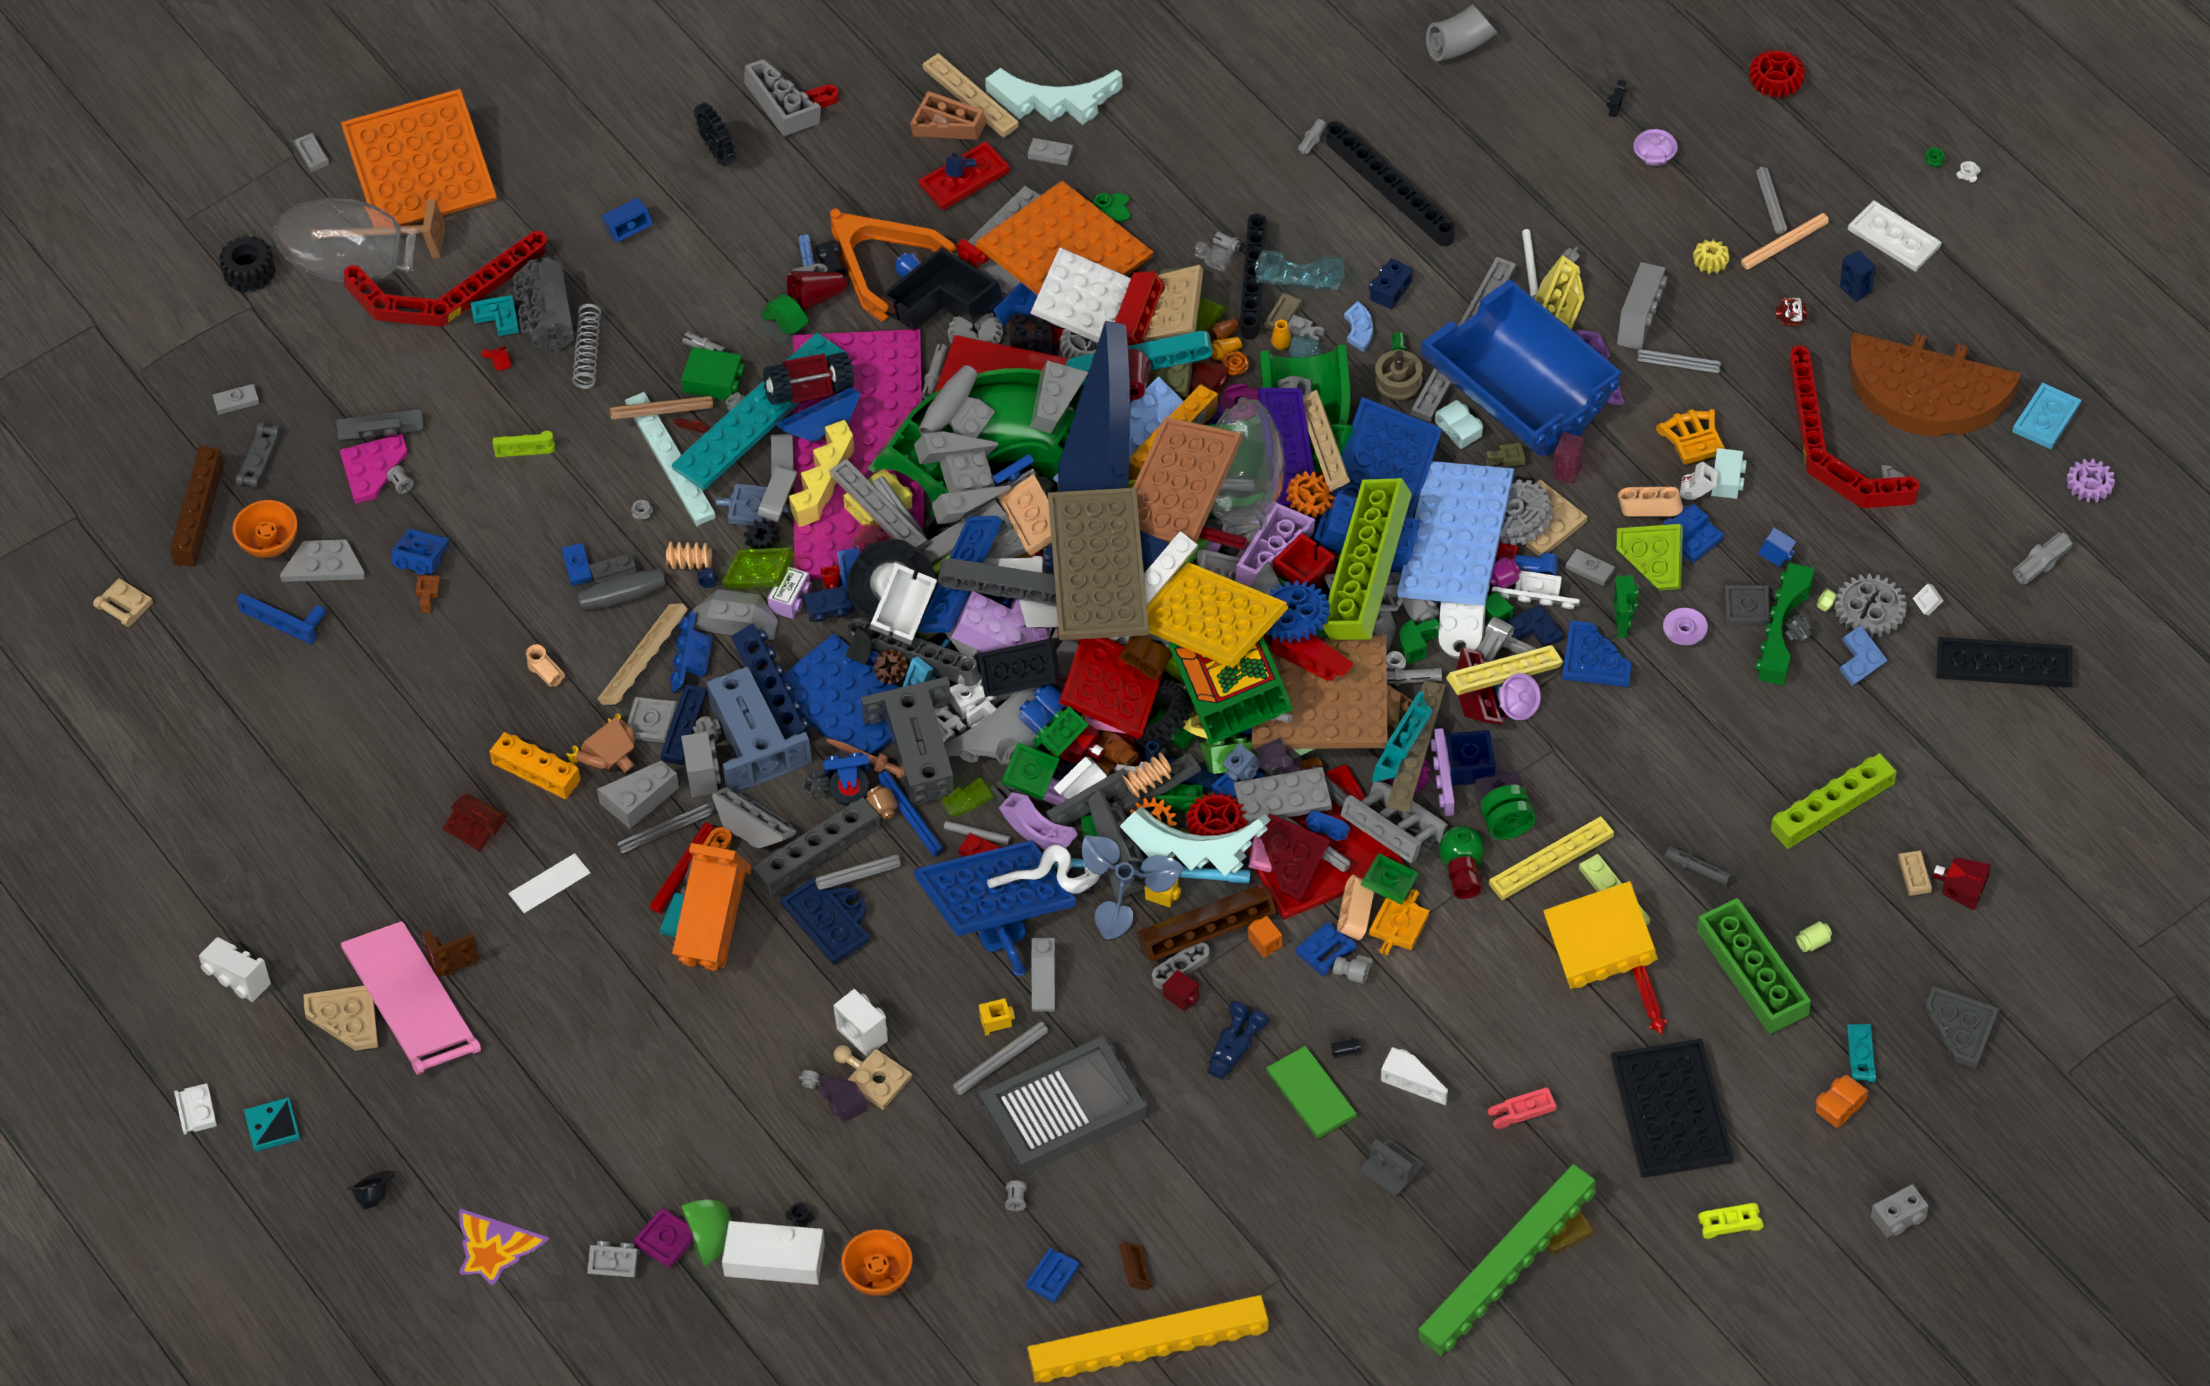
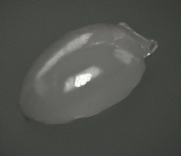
M321 198L296 204L280 215L272 230L277 249L289 263L313 276L344 282V270L350 265L360 267L371 280L386 277L395 269L413 271L414 269L412 267L416 234H418L419 230L403 228L393 216L377 206L354 199ZM402 232H407L404 264L401 266L398 265Z
M1242 397L1238 400V404L1225 410L1215 425V428L1239 432L1244 437L1211 509L1213 515L1223 521L1222 531L1235 535L1266 528L1267 515L1272 512L1282 494L1286 475L1283 436L1269 410L1257 399L1250 400Z

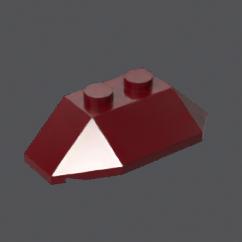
M1462 648L1456 671L1487 663L1484 659L1485 656L1481 651ZM1495 685L1458 695L1465 717L1496 725H1501L1508 717L1504 710L1499 707L1500 703L1495 693Z

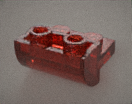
M465 794L452 805L451 808L454 811L442 830L481 852L491 834H497L507 816L474 796Z

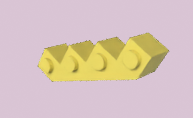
M845 420L825 427L827 445L813 450L816 468L801 473L804 491L789 496L791 513L798 527L820 519L825 504L829 502L837 483L830 476L829 470L845 459L849 460L855 451L853 434Z

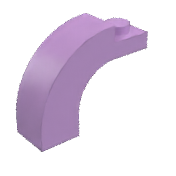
M1012 792L999 807L1006 820L1021 836L1028 841L1033 840L1036 846L1043 850L1056 844L1066 848L1078 835L1072 827L1058 825L1047 820L1037 811L1028 795Z

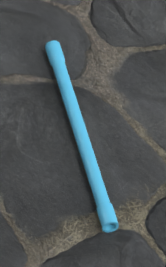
M1071 858L1070 869H1085L1086 865L1083 859ZM1053 862V869H1058L1059 863ZM1142 866L1138 867L1140 872L1144 873L1142 870ZM1183 866V871L1179 877L1249 884L1250 870L1239 869L1235 874L1229 872L1224 876L1218 869H1199L1195 867L1190 871L1187 867Z

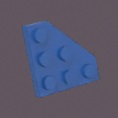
M1570 620L1562 679L1629 687L1631 663L1617 652V648L1598 632V628L1593 623Z

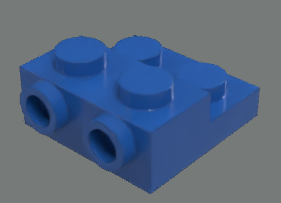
M1694 504L1689 507L1683 506L1682 512L1674 519L1668 518L1663 523V525L1681 524L1683 526L1682 555L1692 563H1695L1724 539V534L1708 521L1709 516Z
M409 528L392 549V565L401 570H415L420 575H432L440 565L441 555L449 546V538Z

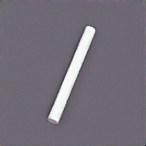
M1525 229L1522 231L1528 281L1530 295L1535 299L1538 292L1531 232L1529 229Z

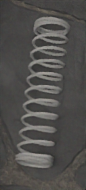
M584 304L578 309L579 317L577 319L575 364L572 381L575 386L583 389L591 388L596 383L595 368L597 363L595 361L598 359L596 354L598 353L597 347L599 345L597 341L599 340L598 334L600 331L598 328L600 323L598 321L601 319V309L594 304ZM585 307H592L597 309L599 313H581V310ZM592 313L596 314V316L588 317L584 316V314ZM582 321L587 322V323H596V322H597V323H598V326H597V327H596V326H593V325H585V326H583V325H581V322H582ZM581 328H585V329H588V330L597 329L598 332H597V333H593V332H581L580 329H581ZM582 334L591 337L597 336V339H581L579 336H581ZM581 341L586 342V343H595V342H596V347L591 346V345H583V346H581L579 343H580ZM580 348H583V349H586V350L595 349V350H596V353H595V354L592 353V352H582V353H581V352H579V349H580ZM578 356H595V360L587 358L579 359ZM580 361H581V362H584V363H593V362H594V363H595V366H594V367L589 366V365L579 366L577 363L580 362ZM578 368H581V369H584V370L594 369V373H593V374H592V373H589V372H580V373H579V372L577 371V369H578ZM586 376L591 377L593 380L585 382L579 380L577 377ZM575 379L578 380L579 382H582V383H592V384H590V385H581V384L576 383Z

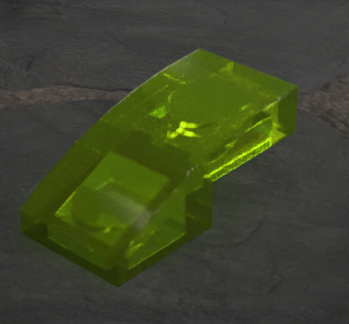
M980 777L963 790L960 787L956 788L949 796L947 795L942 798L941 801L950 815L956 817L979 807L994 796Z

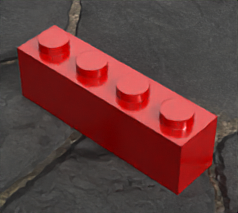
M1156 271L1133 273L1120 310L1116 316L1115 323L1126 325L1128 346L1143 343L1163 290L1164 283Z

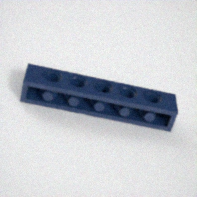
M752 623L731 635L745 667L749 668L784 739H789L793 735H799L806 732L808 738H811L812 735L809 731L811 725L805 716L802 717L800 713L803 710L797 699L793 698L792 693L794 690L789 681L785 682L783 677L785 671L780 663H776L774 659L777 657L776 652L771 645L768 646L766 640L769 638L764 629H759ZM759 647V649L755 653H753L755 648ZM774 682H776L775 686L773 688H770V686ZM782 700H785L784 703L781 706H779V703ZM793 718L792 722L787 724L788 720Z

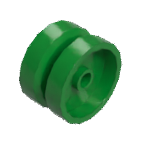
M1506 785L1489 792L1480 802L1479 809L1486 820V826L1490 835L1495 839L1508 840L1518 837L1531 829L1536 822L1535 811L1530 804L1526 790L1522 786Z

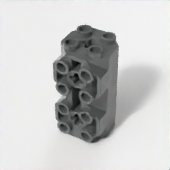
M542 258L543 262L530 260L513 277L516 300L525 303L518 310L521 332L531 336L534 347L549 351L550 353H558L574 340L562 264L551 258Z

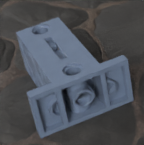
M748 667L737 669L730 674L716 677L707 682L710 707L735 758L722 764L726 787L731 789L732 792L738 793L812 764L810 743L806 732L793 735L786 740L784 739Z

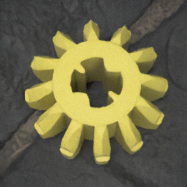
M1714 238L1711 242L1704 240L1703 244L1698 243L1693 253L1695 267H1700L1701 272L1706 270L1708 274L1712 271L1718 274L1720 270H1725L1726 264L1729 262L1727 246H1723L1722 241L1716 243Z

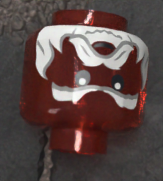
M1800 298L1782 299L1780 306L1776 307V319H1781L1783 326L1801 325L1803 320L1807 319L1806 302L1802 303Z

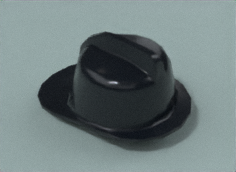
M381 1171L374 1173L355 1185L348 1187L347 1190H352L356 1202L360 1203L363 1209L375 1207L385 1198L386 1182L395 1176V1172Z

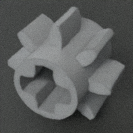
M708 716L699 718L695 723L696 726L693 727L694 734L708 732L709 740H714V742L718 739V734H721L718 720L714 719L712 721Z

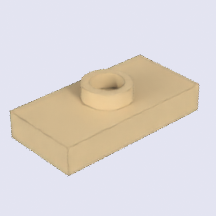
M1921 850L1898 854V861L1908 895L1931 893L1932 887Z

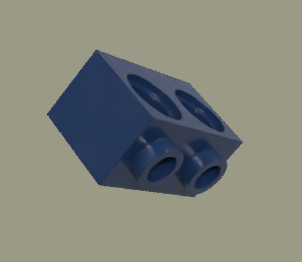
M1860 250L1847 255L1843 259L1840 288L1855 302L1872 293L1876 265Z

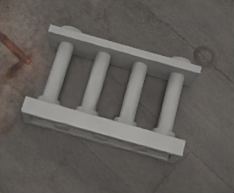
M1383 780L1373 782L1369 796L1362 801H1359L1352 795L1345 798L1340 816L1410 863L1417 859L1423 841L1432 836L1440 843L1448 826L1447 823L1414 801H1412L1409 812L1387 808L1392 787ZM1376 801L1386 807L1379 813L1369 807ZM1396 813L1404 820L1395 825L1386 818ZM1414 825L1422 832L1413 837L1404 830Z

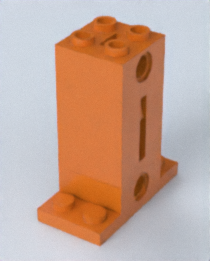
M691 843L689 852L693 855L672 954L683 965L696 967V964L704 966V969L718 971V968L725 969L745 874H751L752 866L736 851Z

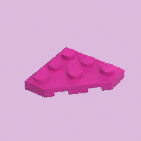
M402 434L340 450L355 504L376 499L381 493L380 489L385 482H389L387 472L392 467L398 466L401 460L404 461L408 456Z

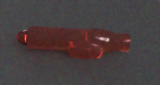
M680 418L674 420V424L677 427L699 433H706L712 428L704 422L697 420L694 422Z

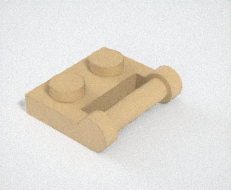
M119 578L102 596L96 597L93 606L99 610L103 609L121 620L124 626L130 627L153 604L151 597ZM112 601L116 603L120 607L127 610L129 613H124L115 606L111 605L109 602Z

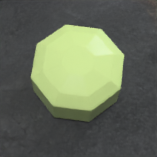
M1828 588L1825 589L1818 599L1817 607L1823 611L1829 610L1835 602V592Z

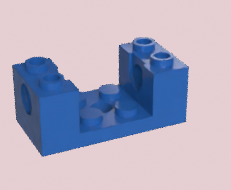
M1337 493L1328 510L1319 545L1342 553L1356 498ZM1405 516L1391 570L1402 572L1403 565H1407L1409 562L1420 520Z

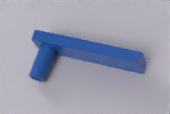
M240 593L236 598L240 612L310 645L317 639L314 628L326 614L323 607L315 605L305 620L301 621L243 593Z

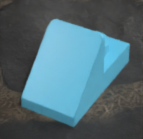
M919 656L912 658L903 687L937 679L932 675L933 668Z

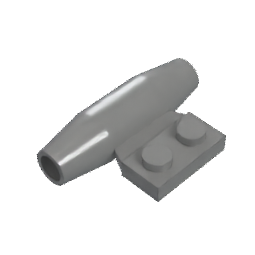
M963 366L946 382L926 411L919 426L921 435L940 432L949 423L954 431L953 433L977 438L995 411L981 400L968 397L978 376L972 367Z

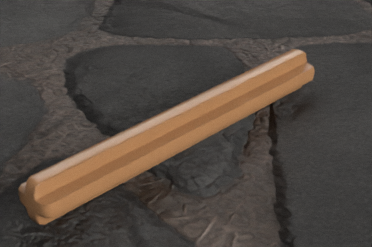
M711 396L615 406L609 409V415L612 420L710 409L713 407V399Z

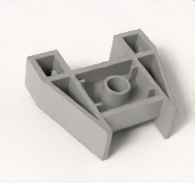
M943 431L923 434L914 444L920 464L940 463L948 493L941 494L932 503L937 524L957 522L993 500L997 501L1000 496L1011 489L1010 485L995 487L986 456L998 446L997 442Z

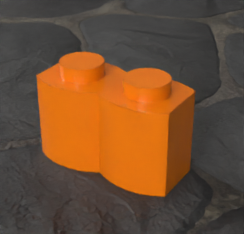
M1847 1074L1841 1079L1836 1078L1830 1090L1826 1093L1822 1092L1816 1099V1113L1836 1128H1839L1865 1103L1868 1097V1090Z

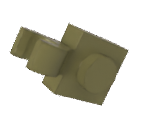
M1521 442L1500 445L1499 451L1486 452L1488 459H1485L1487 466L1495 467L1500 463H1503V467L1525 465L1526 459Z

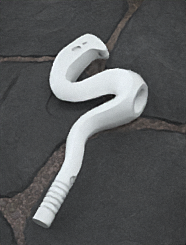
M1056 844L1049 846L1044 851L1037 869L1011 872L988 879L987 884L989 888H993L1020 879H1040L1050 871L1053 862L1059 863L1057 880L1060 886L1070 893L1079 894L1093 886L1099 880L1100 875L1092 873L1085 867V874L1076 878H1068L1067 874L1071 867V856L1065 847Z

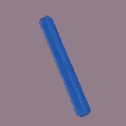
M889 771L880 773L878 775L880 783L883 787L890 788L898 802V808L933 856L941 854L943 852L942 845Z

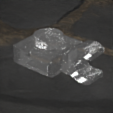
M1198 241L1195 246L1196 252L1194 256L1205 259V265L1223 272L1233 258L1232 251L1213 245L1212 249H1210L1205 243Z

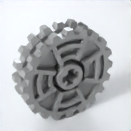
M1522 480L1512 483L1500 536L1501 543H1511V545L1515 546L1517 543H1522L1524 545L1527 544L1528 540H1536L1538 534L1543 535L1545 533L1544 528L1550 527L1549 520L1553 519V508L1544 488L1541 489L1540 484L1536 483L1533 485L1530 480H1527L1525 483Z

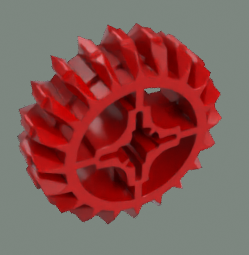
M1775 48L1773 52L1767 49L1765 54L1760 52L1758 57H1754L1749 69L1751 86L1755 87L1756 92L1761 91L1762 96L1768 94L1770 98L1777 96L1779 99L1782 95L1786 98L1789 94L1794 95L1796 90H1800L1805 77L1802 61H1799L1798 56H1793L1792 51L1785 53L1784 49L1777 51Z
M1213 791L1211 796L1203 794L1202 799L1196 798L1195 804H1191L1189 807L1190 811L1187 813L1189 833L1201 836L1223 835L1246 827V819L1242 817V815L1246 814V811L1240 810L1244 805L1238 804V798L1232 800L1231 793L1228 796H1224L1222 791L1219 795H1215ZM1202 816L1205 817L1204 824H1201L1199 821ZM1231 816L1235 819L1232 824L1229 823Z

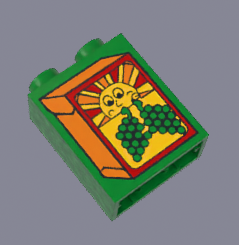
M1263 636L1233 668L1177 644H1168L1210 745L1293 710Z

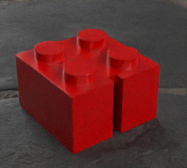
M1301 533L1273 560V569L1279 578L1285 582L1288 581L1290 585H1294L1296 580L1299 585L1306 581L1307 587L1314 584L1316 590L1325 582V574H1333L1335 572V555L1322 546L1317 548L1315 541Z

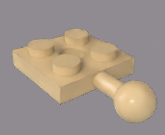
M840 1045L834 1050V1058L838 1063H848L857 1069L847 1080V1086L882 1110L888 1106L912 1078L911 1072L877 1049H874L864 1062L852 1056L851 1049L846 1045ZM881 1075L886 1080L882 1083H876L873 1081V1078Z

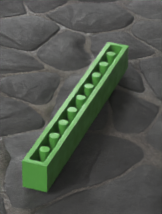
M1573 1164L1418 1329L1419 1340L1439 1356H1442L1446 1351H1451L1456 1345L1457 1339L1462 1334L1465 1335L1469 1332L1472 1323L1477 1317H1483L1492 1301L1496 1302L1502 1296L1504 1288L1508 1284L1512 1285L1517 1280L1519 1272L1524 1267L1528 1268L1532 1264L1534 1256L1539 1251L1542 1252L1547 1248L1550 1239L1555 1234L1559 1235L1563 1231L1565 1223L1570 1218L1573 1219L1577 1216L1585 1202L1592 1200L1596 1194L1595 1180Z

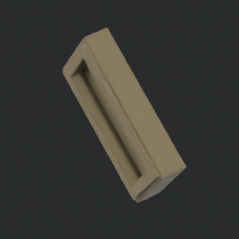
M1283 293L1264 322V327L1274 330L1275 323L1278 320H1285L1288 324L1293 315H1296L1300 309L1302 300Z

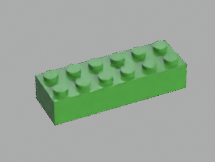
M1738 898L1698 916V934L1769 1035L1809 1016L1811 1000Z

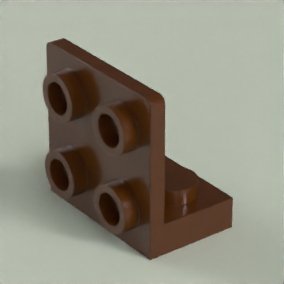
M431 930L422 932L427 957L437 978L443 975H450L455 970L471 966L480 960L473 933L442 945L439 937H434Z

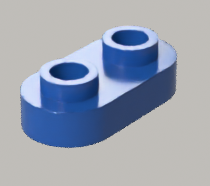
M1311 811L1305 820L1309 830L1327 835L1333 840H1345L1350 832V827L1344 821L1318 811Z

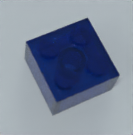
M1490 730L1445 734L1452 786L1495 782V761Z

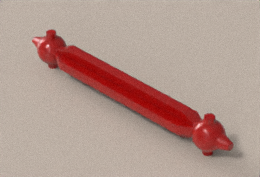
M1641 965L1632 968L1647 1015L1652 1020L1649 1028L1662 1035L1665 1024L1668 1022L1666 1019L1660 1018L1661 1010L1646 967Z

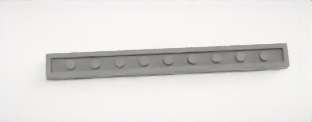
M1496 257L1458 327L1477 314L1482 298L1511 278L1516 268L1515 263ZM1435 368L1411 409V415L1428 422L1432 421L1452 384Z

